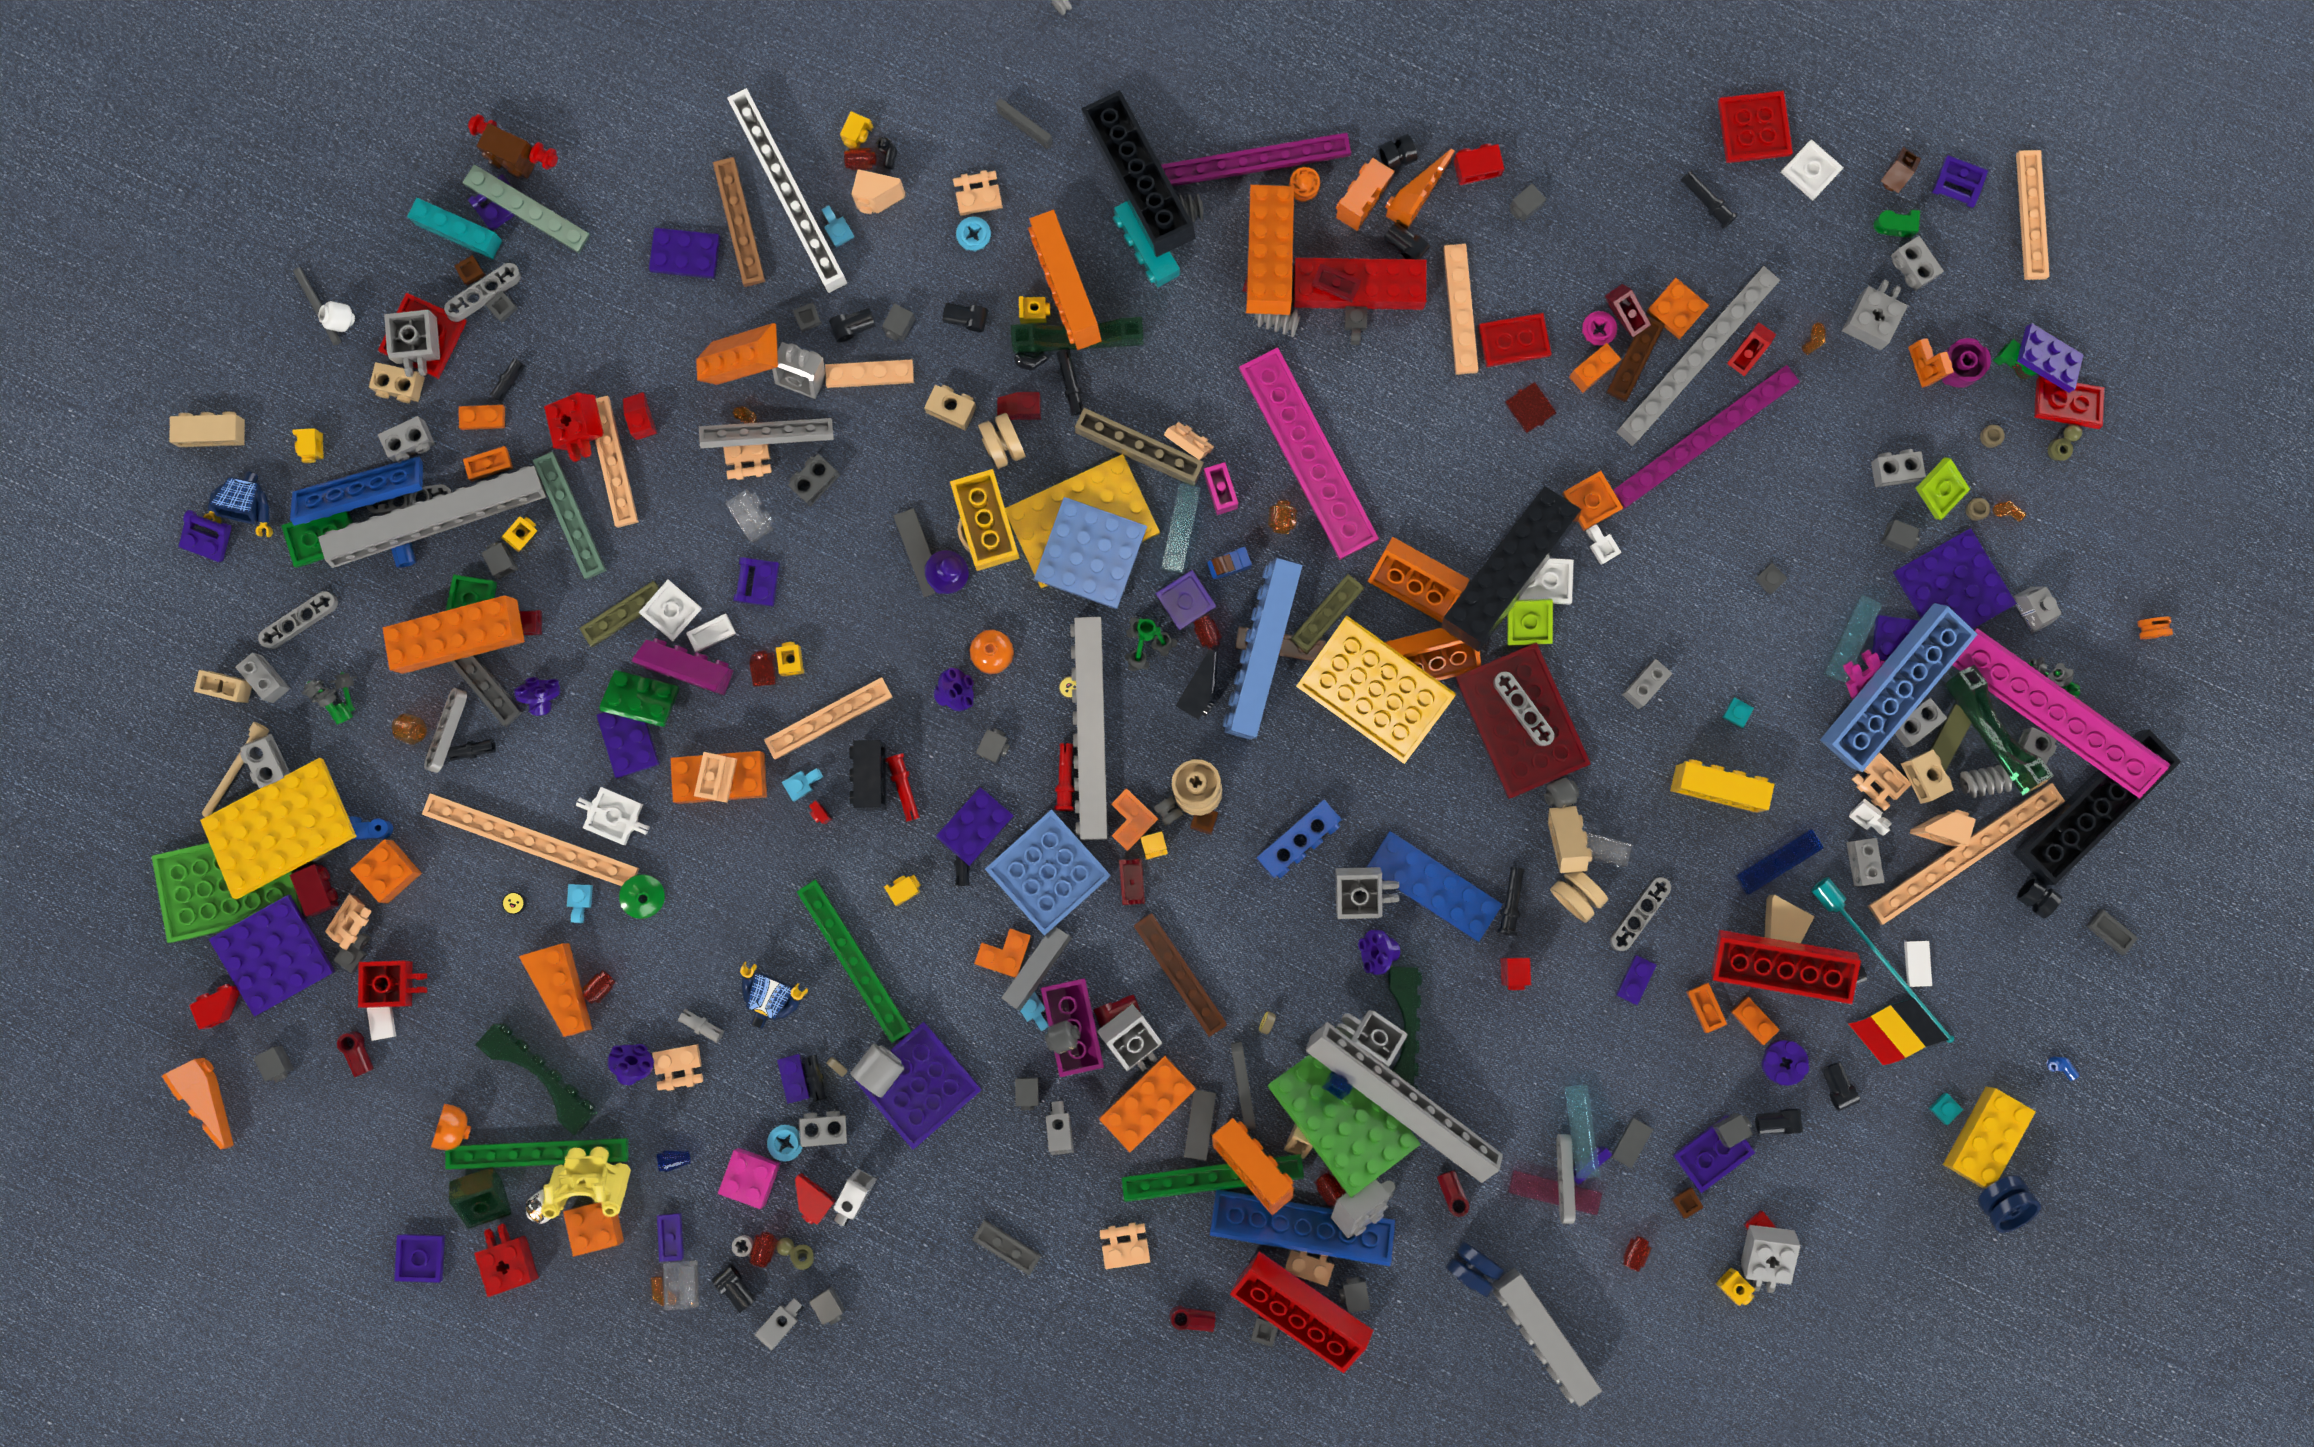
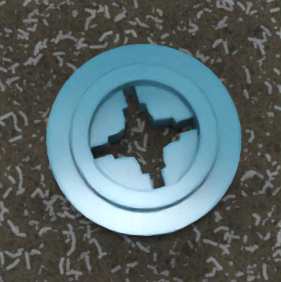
M968 217L958 225L956 237L959 245L966 250L976 252L979 249H984L987 243L990 242L991 231L985 220L979 217ZM969 228L974 232L979 231L977 234L978 241L973 237L968 238L970 236Z
M778 1126L768 1136V1151L779 1161L793 1160L802 1152L803 1147L800 1146L799 1131L794 1126ZM791 1135L789 1143L793 1147L787 1146L781 1151L783 1143L779 1139H785Z

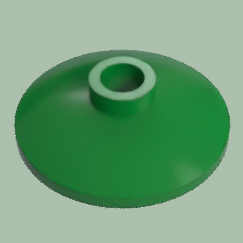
M645 874L635 875L626 880L619 892V902L622 909L631 917L639 919L655 915L661 909L665 899L661 883L656 878ZM640 895L647 896L644 902L638 900Z

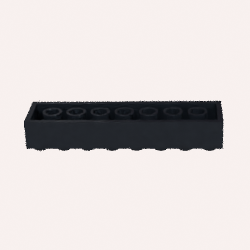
M1119 90L1081 108L1084 122L1155 256L1158 257L1196 239L1193 223L1122 92Z
M1544 486L1443 617L1441 628L1479 652L1576 525L1582 509Z
M2150 729L2138 731L2132 738L2167 761L2170 766L2141 798H2138L2098 770L2013 852L2046 885H2056L2181 763Z

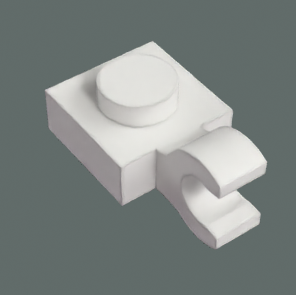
M1597 524L1586 530L1588 536L1595 542L1589 547L1601 565L1621 553L1612 536L1609 534L1604 537Z
M1866 799L1860 802L1849 814V817L1867 830L1872 826L1883 836L1890 831L1888 827L1892 824L1888 819L1881 817L1883 812Z

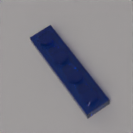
M1810 829L1738 873L1735 877L1746 895H1749L1824 849L1814 831Z

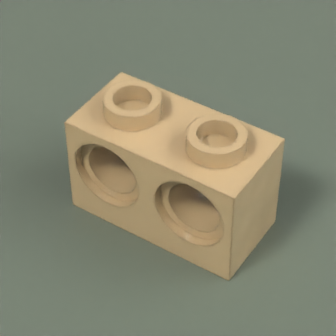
M375 362L369 388L376 392V396L389 399V396L397 397L398 401L410 403L411 400L419 402L425 377L420 376L418 371L413 372V377H407L404 368ZM389 378V383L383 386V381ZM410 382V388L404 391L405 384Z
M199 670L194 692L242 703H248L252 687L245 679L205 670Z

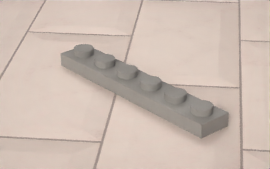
M832 418L699 426L700 448L834 440Z

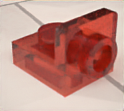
M758 651L751 655L749 663L753 687L776 684L773 664L774 653Z

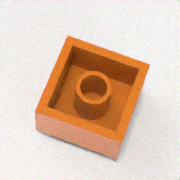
M386 839L380 842L350 869L379 903H389L422 874L393 840Z
M593 1202L563 1211L573 1256L617 1246L624 1242L618 1214L613 1217L604 1215L602 1202Z

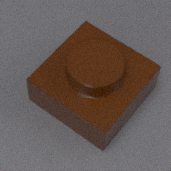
M473 255L454 265L466 286L486 276Z
M1212 811L1202 816L1194 815L1190 828L1211 835L1218 812Z
M1691 1187L1671 1198L1683 1219L1704 1208Z

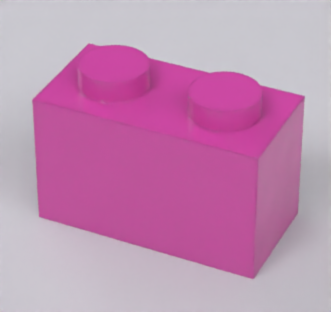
M1226 463L1204 468V477L1216 514L1219 515L1238 509V500Z

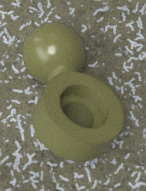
M2076 424L2068 425L2063 432L2064 438L2055 439L2049 444L2048 455L2051 459L2063 461L2072 455L2073 446L2071 442L2079 440L2082 436L2080 426ZM2061 446L2065 449L2063 453L2060 452Z
M787 1237L781 1238L777 1242V1252L782 1256L790 1255L795 1268L804 1270L813 1264L814 1254L809 1246L798 1245L794 1247V1242ZM801 1257H807L805 1261H799Z

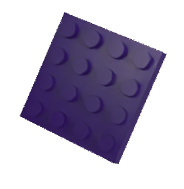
M1971 528L1893 572L1920 618L1925 615L1934 603L1946 605L1973 629L2017 604Z
M290 894L209 939L254 1017L335 972Z
M925 1021L890 1050L902 1061L901 1064L904 1066V1070L882 1098L873 1094L855 1080L912 1150L982 1090Z

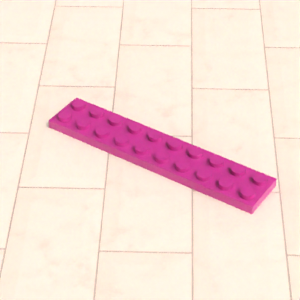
M1277 347L1240 366L1239 370L1338 559L1341 560L1378 541L1379 538L1279 348Z
M1978 628L1975 630L1978 635L1953 663L1955 668L2138 798H2141L2170 766L2167 761Z

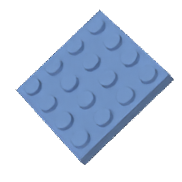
M1064 497L1034 580L1118 609L1147 526Z
M1052 809L985 868L989 875L1044 936L1111 876Z

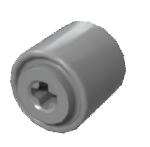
M873 1044L850 1074L866 1089L882 1098L904 1070V1066L901 1064L902 1061L882 1045Z

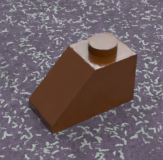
M1903 147L1881 179L1883 186L1889 191L1899 193L1915 173L1921 158Z

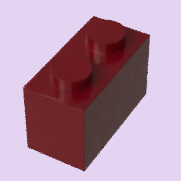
M314 864L289 875L305 916L314 917L339 906L337 902L338 894L331 887L329 882L330 874L323 865Z

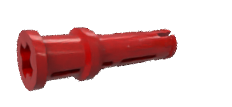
M1060 743L1059 783L1055 787L1057 805L1054 806V810L1074 811L1072 806V793L1075 792V788L1072 786L1074 745L1071 743H1066V745L1065 743Z
M904 753L885 758V762L889 764L891 771L890 779L896 784L906 822L912 820L910 811L914 820L920 818L908 781L910 773L905 768L903 761L905 756Z

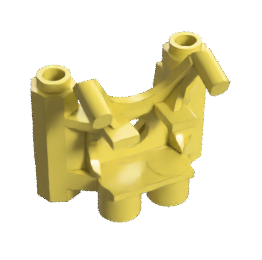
M572 1148L568 1151L567 1157H565V1164L554 1167L549 1184L544 1185V1201L541 1212L546 1218H555L559 1215L560 1210L564 1209L566 1201L570 1196L585 1195L592 1197L595 1202H602L603 1214L613 1217L619 1214L631 1169L626 1164L618 1163L611 1165L607 1163L609 1153L605 1148H593L590 1156H586L585 1151L581 1148Z

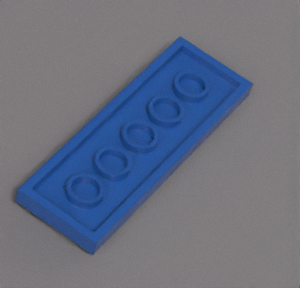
M418 456L399 463L396 462L293 491L290 520L294 526L302 523L305 524L316 519L330 517L337 513L351 511L355 508L373 505L380 501L394 499L398 496L423 490V461Z
M1391 831L1388 832L1366 868L1380 867L1382 880L1399 882L1397 890L1477 942L1480 941L1503 905Z

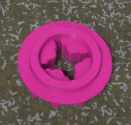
M1603 311L1589 314L1582 324V334H1584L1586 341H1589L1594 346H1603L1606 343H1610L1617 334L1615 319ZM1605 323L1606 325L1602 330L1604 334L1599 332L1594 335L1593 333L1596 329L1594 325L1599 327Z

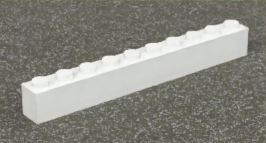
M747 88L728 97L729 103L827 292L830 293L848 284Z

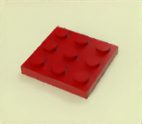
M1784 91L1722 97L1718 99L1726 163L1787 157L1793 154Z
M406 293L396 313L429 310L437 317L440 360L426 362L427 374L439 379L467 320L451 321L444 309ZM385 334L377 351L388 356ZM413 362V368L418 370L417 362Z

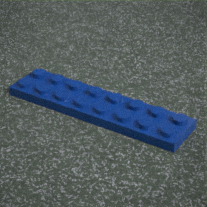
M1216 1190L1210 1236L1390 1266L1395 1220L1382 1218L1375 1224L1371 1222L1359 1236L1354 1234L1347 1238L1331 1218L1334 1209L1288 1202L1274 1215H1271L1256 1196Z

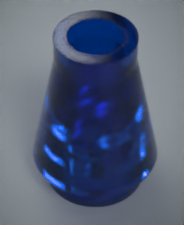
M662 1150V1153L657 1154L659 1172L665 1171L667 1173L691 1164L690 1151Z

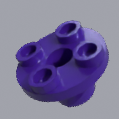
M943 550L934 553L924 567L928 584L938 594L958 592L964 587L969 576L965 560L953 551Z
M956 668L944 670L939 676L938 685H935L934 698L936 702L941 706H949L955 711H964L972 707L974 698L973 679Z
M531 677L525 680V684L514 689L515 699L521 703L529 704L528 712L535 716L548 714L551 711L552 705L550 700L560 694V685L557 679L539 680L537 677Z
M1370 930L1358 942L1364 963L1363 968L1366 973L1374 975L1384 974L1389 970L1391 963L1397 961L1400 957L1399 944L1393 938H1389L1382 930Z
M643 1044L616 1045L612 1047L609 1053L607 1064L610 1071L616 1075L619 1083L633 1085L652 1072L654 1060L647 1051V1047Z

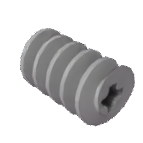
M1295 309L1290 315L1255 314L1253 323L1257 320L1258 327H1261L1266 322L1267 330L1274 325L1275 332H1278L1282 327L1284 335L1291 330V337H1294L1300 317L1298 316V309Z
M2006 764L2004 766L1987 767V769L1980 768L1978 771L1975 769L1969 772L1963 771L1960 774L1961 790L1965 795L1969 793L1972 798H1976L1977 791L1982 797L1985 796L1986 790L1989 795H1993L1994 788L1998 794L2003 792V786L2007 792L2012 790V775L2010 768Z

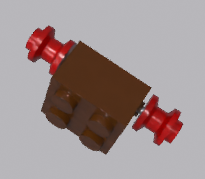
M477 114L475 117L473 116L469 120L468 128L470 129V134L477 136L479 133L482 134L476 145L482 152L481 156L489 160L488 164L497 169L505 168L510 175L516 178L522 176L528 179L538 161L542 163V167L546 170L551 167L553 168L558 161L555 149L545 150L544 145L540 142L531 147L526 140L498 128L495 121L489 120L485 122L484 116Z

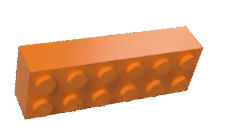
M1250 185L1246 313L1290 315L1292 303L1294 186Z
M1051 210L1029 218L1031 227L1028 228L1030 238L1037 252L1041 268L1045 273L1047 284L1051 289L1055 305L1059 310V315L1065 326L1070 344L1075 343L1077 350L1102 342L1096 318L1055 211Z
M506 595L382 627L389 670L402 674L525 642L517 599Z

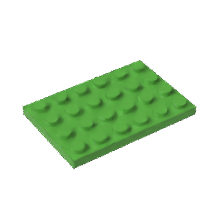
M210 843L152 856L167 943H175L222 932L289 894L292 896L300 912L303 913L301 903L289 876L295 873V869L239 899H233Z
M1311 1054L1268 1085V1088L1351 1198L1421 1145L1407 1126L1383 1110Z

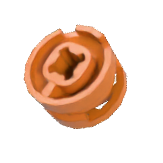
M1302 167L1293 172L1289 186H1294L1295 199L1300 202H1306L1316 197L1320 187V178L1315 170L1309 167Z
M2156 617L2137 621L2138 627L2141 628L2139 633L2140 639H2153L2173 635V629L2169 625L2171 617Z

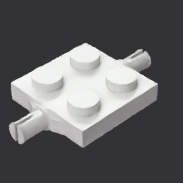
M600 787L596 798L592 802L580 797L578 801L581 803H576L577 807L588 810L587 819L583 826L584 829L622 845H626L630 834L634 830L646 835L648 833L646 830L650 828V826L638 822V816L643 804L603 787Z

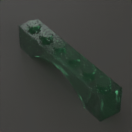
M1142 317L1119 318L1097 323L1102 342L1083 349L1144 345ZM1039 324L1011 325L1013 353L1077 349L1075 343L1070 344L1065 326Z
M1975 665L1958 672L1945 683V686L2022 795L2039 788L2054 777L2041 757L2023 748L2003 727L1992 706L1988 683Z
M1390 966L1388 989L1399 1005L1404 1021V1032L1408 1034L1403 1042L1399 1059L1392 1071L1418 1090V1086L1414 1085V1076H1418L1419 1064L1415 1063V1054H1419V1040H1416V1031H1420V1017H1417V1008L1421 1007V995H1417L1418 986L1422 984V973L1418 972L1416 967Z
M500 1023L493 1024L475 1045L491 1060L512 1062L536 1075L546 1086L556 1108L557 1121L574 1136L580 1134L598 1114L594 1110L595 1105L588 1099L583 1100L578 1095L579 1091L573 1085H567L562 1081V1075L555 1069L550 1070L545 1065V1059L537 1053L534 1055L529 1050L530 1046L524 1040L513 1036V1030L504 1023L502 1025Z

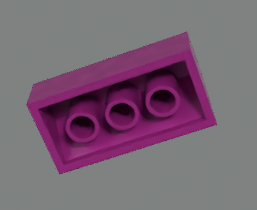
M654 638L653 641L646 639L632 659V662L641 667L724 696L733 674V670L728 668V663L716 660L715 663L707 661L708 656L700 653H695L694 656L687 654V649L677 645L674 646V649L667 647V642Z
M1085 978L1042 987L1041 992L1048 1025L1051 1026L1062 1021H1069L1072 1026L1076 1025L1080 1032V1038L1077 1039L1078 1044L1075 1049L1061 1054L1054 1051L1059 1076L1064 1077L1104 1068Z

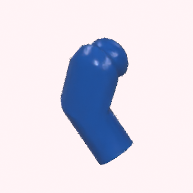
M2053 1056L2047 1060V1067L2050 1071H2063L2069 1081H2073L2080 1076L2068 1058Z

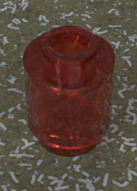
M871 147L850 148L849 151H844L846 169L872 170L873 165L877 164L876 152H872Z
M1209 615L1193 622L1195 626L1194 631L1202 648L1207 647L1209 650L1214 644L1220 645L1219 640L1222 639V636L1214 620Z
M602 970L600 973H596L582 988L584 991L582 996L591 1004L594 1001L599 1004L614 988L612 985L616 981L607 972Z
M1326 1172L1314 1182L1317 1186L1316 1190L1328 1206L1334 1205L1335 1207L1337 1199L1347 1193L1334 1175L1331 1176L1329 1172Z
M762 1231L761 1234L755 1235L749 1254L751 1264L766 1268L768 1263L771 1262L777 1244L774 1234Z
M1637 1236L1636 1239L1631 1238L1622 1257L1624 1259L1622 1264L1640 1272L1641 1267L1644 1268L1652 1250V1247L1648 1246L1650 1241L1640 1236Z

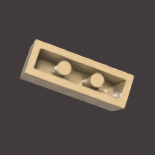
M226 411L222 412V415L202 412L199 416H193L190 413H179V416H170L169 442L178 447L244 445L245 419L236 415L235 412Z
M1576 806L1549 808L1548 826L1560 873L1587 871L1588 862L1592 861V852L1586 846L1588 839L1586 831L1582 830V815H1578Z

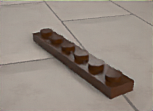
M1149 914L1133 925L1207 1035L1211 1037L1228 1024L1153 914Z

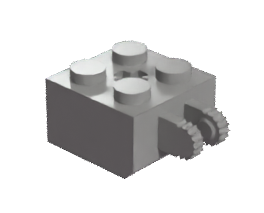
M1885 279L1878 290L1868 286L1861 292L1842 329L1843 332L1880 351L1890 343L1908 305L1896 300L1901 287L1896 286L1893 288L1890 296L1884 294L1889 284V281Z
M429 310L384 314L389 359L396 364L404 363V372L407 377H413V362H417L420 376L426 375V361L440 360L437 317Z
M782 342L777 351L778 367L772 369L775 384L816 399L826 378L823 357L814 351L802 350L795 344Z
M1380 867L1335 868L1337 919L1382 917V903L1399 901V895L1382 894V889H1398L1399 882L1382 881ZM1362 890L1361 895L1356 896L1355 892Z
M1133 1004L1097 1031L1126 1071H1129L1136 1064L1142 1071L1147 1069L1142 1061L1145 1057H1148L1153 1063L1158 1060L1153 1051L1163 1043Z
M1371 1010L1361 1020L1345 1013L1342 1021L1346 1025L1339 1023L1336 1027L1337 1030L1388 1068L1408 1035L1377 1012Z
M1375 1179L1352 1198L1348 1193L1337 1199L1331 1216L1332 1220L1347 1238L1354 1234L1359 1236L1366 1230V1226L1369 1223L1373 1222L1375 1224L1383 1218V1212L1388 1207L1387 1202L1395 1191V1184L1390 1180L1380 1184Z
M1749 1225L1741 1258V1267L1745 1279L1753 1280L1752 1287L1755 1291L1761 1289L1762 1281L1767 1282L1766 1290L1768 1293L1774 1292L1776 1283L1791 1285L1801 1246L1795 1230Z

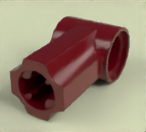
M1134 994L1114 1003L1110 1002L1093 1009L1100 1028L1132 1004L1141 1012Z
M356 1031L343 1034L337 1040V1048L344 1054L354 1078L374 1069L364 1046V1037ZM348 1037L354 1040L353 1048L347 1044Z
M1452 1170L1436 1176L1450 1213L1457 1217L1466 1215L1469 1211V1202L1465 1197L1456 1171ZM1460 1199L1464 1202V1208L1460 1212H1455L1452 1204L1455 1200Z
M1180 1305L1173 1307L1169 1314L1170 1321L1177 1330L1189 1329L1213 1332L1215 1327V1311L1185 1308ZM1185 1313L1186 1319L1182 1323H1177L1174 1321L1175 1315Z

